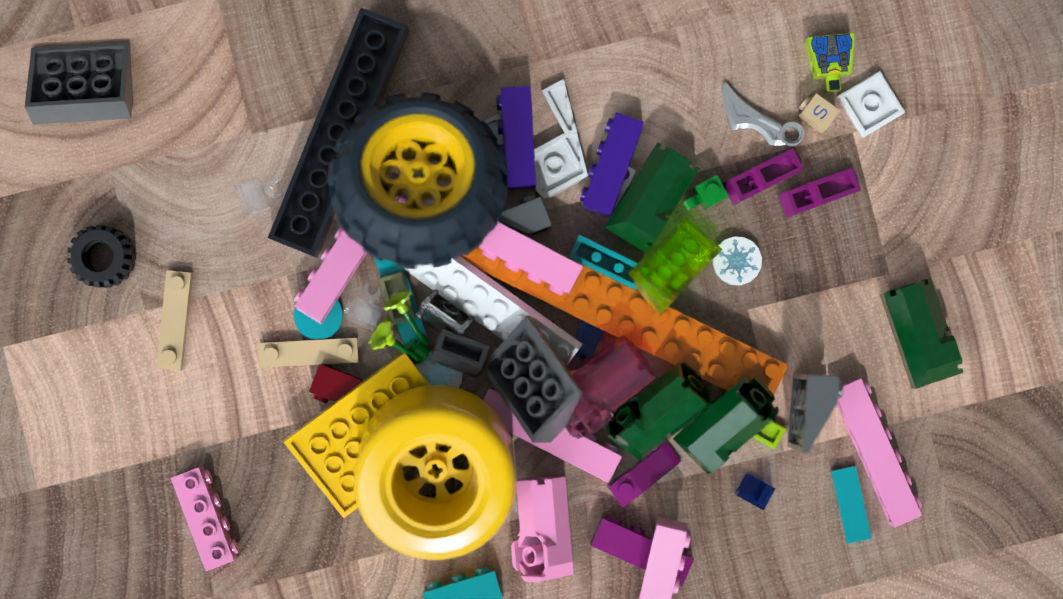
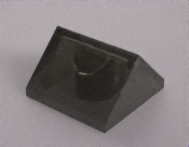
M434 289L422 302L416 316L439 333L444 329L463 336L475 317L468 316L454 304L439 295L438 290Z

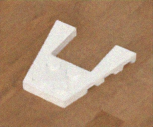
M564 79L542 90L543 96L564 134L534 149L536 189L534 190L544 201L588 178ZM496 114L485 120V122L497 136L498 144H503V134L498 135V120H501L499 114Z

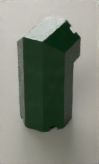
M658 142L604 228L645 254L650 250L646 245L651 246L654 244L669 220L665 215L671 216L700 169L697 166L692 169L690 167L692 162L688 158L667 146L665 150L659 149L662 144Z
M931 278L879 294L912 389L963 373V368H958V365L963 363L956 339L953 335L947 336L946 331L950 329L946 324Z
M677 363L642 393L636 394V396L627 394L613 405L610 411L613 413L611 420L607 418L604 423L606 436L641 462L714 403L711 390L707 385L701 386L699 383L702 380L701 376L688 364Z
M743 375L718 396L713 404L680 429L674 436L673 440L706 474H712L730 458L729 456L733 451L736 452L772 422L779 413L778 406L774 408L772 404L775 400L774 394L759 379L753 378L750 381L747 380L749 376Z

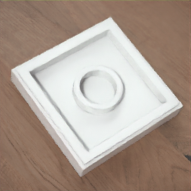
M881 71L876 72L837 96L861 138L905 113Z

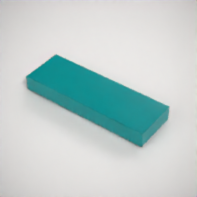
M856 466L830 470L846 543L872 539Z

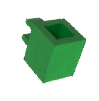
M715 175L692 189L695 196L684 201L682 205L686 212L700 204L706 210L726 199L729 195L718 176Z

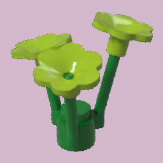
M401 291L387 300L383 308L385 310L397 308L399 313L405 316L419 340L413 338L406 345L396 340L392 336L393 323L385 317L371 335L368 343L374 350L382 349L386 344L394 346L403 353H406L416 364H420L430 353V349L427 347L429 340L423 336L408 312L409 308L405 302L410 298L411 291Z

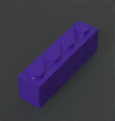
M531 87L501 88V95L496 96L497 110H502V120H498V135L503 134V144H499L505 154L507 161L508 190L536 189Z
M617 112L614 119H608L605 128L608 136L605 142L601 141L596 153V155L600 156L597 165L592 164L588 178L592 179L589 188L584 187L580 197V201H583V209L611 218L643 129V121Z

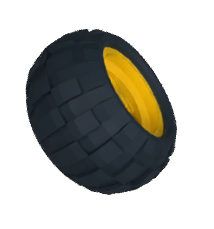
M422 92L421 97L406 98L404 93L387 97L386 103L381 106H369L355 118V123L349 129L346 128L334 147L335 152L329 165L328 184L330 198L339 224L348 237L357 242L363 251L380 261L385 259L394 262L397 267L416 269V266L433 265V268L452 263V259L463 254L465 256L483 243V239L490 231L495 229L503 213L506 201L508 167L505 154L497 142V136L485 121L481 122L474 116V111L456 100L452 103L442 101L439 94ZM413 157H415V159H413V160H411V161L405 160V159H408V158H413ZM431 158L438 161L439 163L431 164L428 162V160ZM390 173H397L400 175L395 180L387 178L388 174ZM414 174H423V178L417 177L414 179ZM440 180H448L450 184L442 187L438 185V182ZM400 195H406L409 197V199L406 202H399L396 200V198ZM430 198L434 200V204L426 206L422 204V201Z

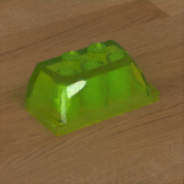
M685 217L629 272V275L634 279L635 286L640 295L661 316L704 272L723 249Z

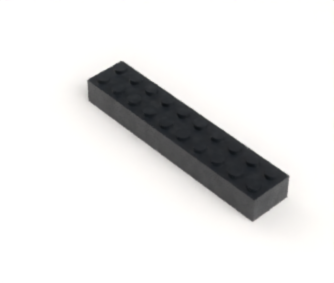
M360 8L268 239L318 258L335 216L328 184V171L335 152L334 147L346 128L349 129L355 123V118L363 110L371 105L373 107L380 105L409 33L406 25Z

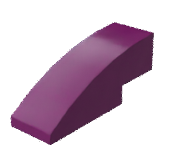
M792 148L729 179L722 185L734 206L803 171L804 168Z
M852 167L779 194L778 198L784 214L788 218L861 191Z

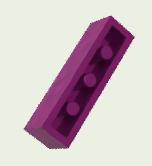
M609 515L608 518L602 516L590 545L646 570L653 539L644 535L645 530L637 526L631 525V528L621 525L622 520L612 515ZM684 547L682 555L686 556L683 571L678 570L676 578L680 579L679 586H683L694 561V558L689 555L691 551Z

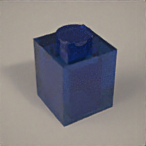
M582 320L573 337L582 343L575 356L585 360L586 356L592 358L605 331Z

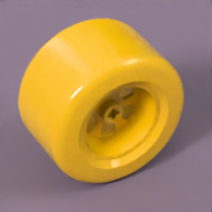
M420 386L391 398L370 419L359 445L354 470V493L364 521L372 532L385 544L400 553L420 559L442 560L467 554L490 540L509 515L516 491L513 444L503 420L484 400L466 390L452 386ZM436 443L450 445L451 447L447 452L436 449ZM423 444L427 448V453L422 457H417L409 452L411 449ZM460 454H465L469 461V468H455L452 459ZM437 464V467L440 468V470H435V468L432 467V465ZM406 465L416 466L419 469L420 475L411 481H407L403 474V467ZM451 477L463 483V486L453 494L447 491L444 484ZM424 483H431L436 486V496L434 498L419 494V490Z

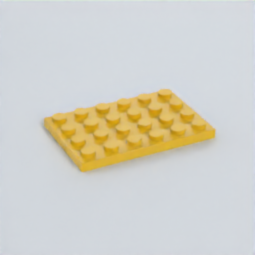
M402 352L283 440L284 444L343 518L358 508L354 493V470L360 441L370 419L386 402L396 395L412 388L430 385L406 353ZM436 443V449H439L444 444ZM423 444L411 449L409 452L417 457H422L427 453V448ZM404 466L403 474H405L414 466Z

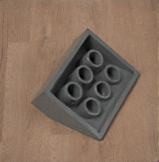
M129 42L31 48L25 109L32 124L131 119L133 93Z
M526 316L482 367L533 443H551L567 426L583 393L530 316Z
M793 373L787 447L802 453L809 452L835 409L838 398H842L843 383L839 382L840 377Z

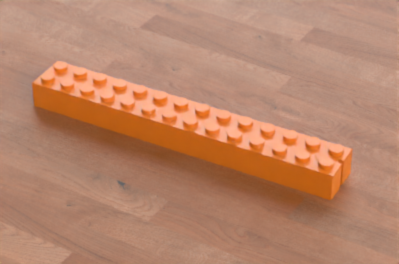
M479 247L466 256L464 254L461 255L463 259L481 272L669 364H688L699 373L702 380L723 390H727L739 378L746 375L749 376L747 380L750 381L753 378L759 379L775 394L788 368L787 364L580 263L578 264L583 267L569 294L564 292L561 296L549 290L550 284L542 280L538 284L526 278L527 272L521 269L518 272H514L505 267L504 260L498 257L495 261L482 255L483 250Z

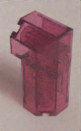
M624 335L571 375L583 393L565 428L571 436L577 439L583 437L581 434L587 431L591 435L604 427L612 419L611 411L615 413L619 406L656 379L654 370L639 350L631 349L634 344Z

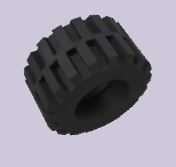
M103 225L88 226L85 231L80 230L77 233V238H72L70 241L73 243L72 248L68 247L67 253H71V257L67 258V263L72 265L69 269L71 273L77 275L76 279L83 281L88 286L111 288L113 285L118 286L122 283L121 280H126L130 276L128 272L133 271L135 267L132 265V261H136V255L132 253V251H135L134 245L129 243L131 241L129 237L124 236L120 230ZM106 242L113 250V261L106 270L97 271L91 264L90 254L97 244Z

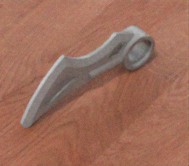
M727 82L723 83L724 107L733 131L742 128L754 129L765 137L769 145L774 146L785 145L787 147H795L801 143L804 138V129L799 123L793 121L783 125L751 107L736 94ZM795 128L798 131V139L795 141L787 140L785 130Z

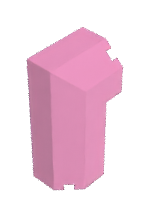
M565 475L516 479L520 532L517 536L520 537L511 545L513 567L516 571L520 570L524 574V576H521L522 579L528 582H541L574 574Z

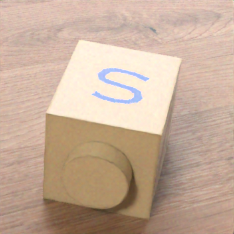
M816 93L812 98L808 96L799 106V109L802 111L798 117L822 134L827 130L840 110Z

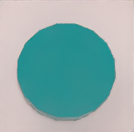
M337 300L321 325L298 311L295 307L294 322L297 329L304 336L313 340H323L333 336L340 329L343 322V309Z

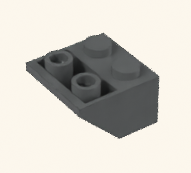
M534 195L520 200L521 205L512 208L511 204L505 205L499 223L527 237L551 229L552 226L541 197L536 199Z

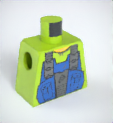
M855 33L807 37L804 41L813 79H825L826 92L841 91L840 77H847L852 73Z

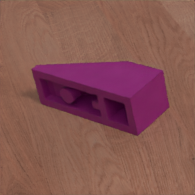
M665 442L641 462L639 461L610 482L607 487L620 505L624 507L644 493L681 461L669 444Z

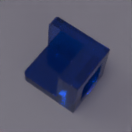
M746 473L735 495L764 510L775 488Z

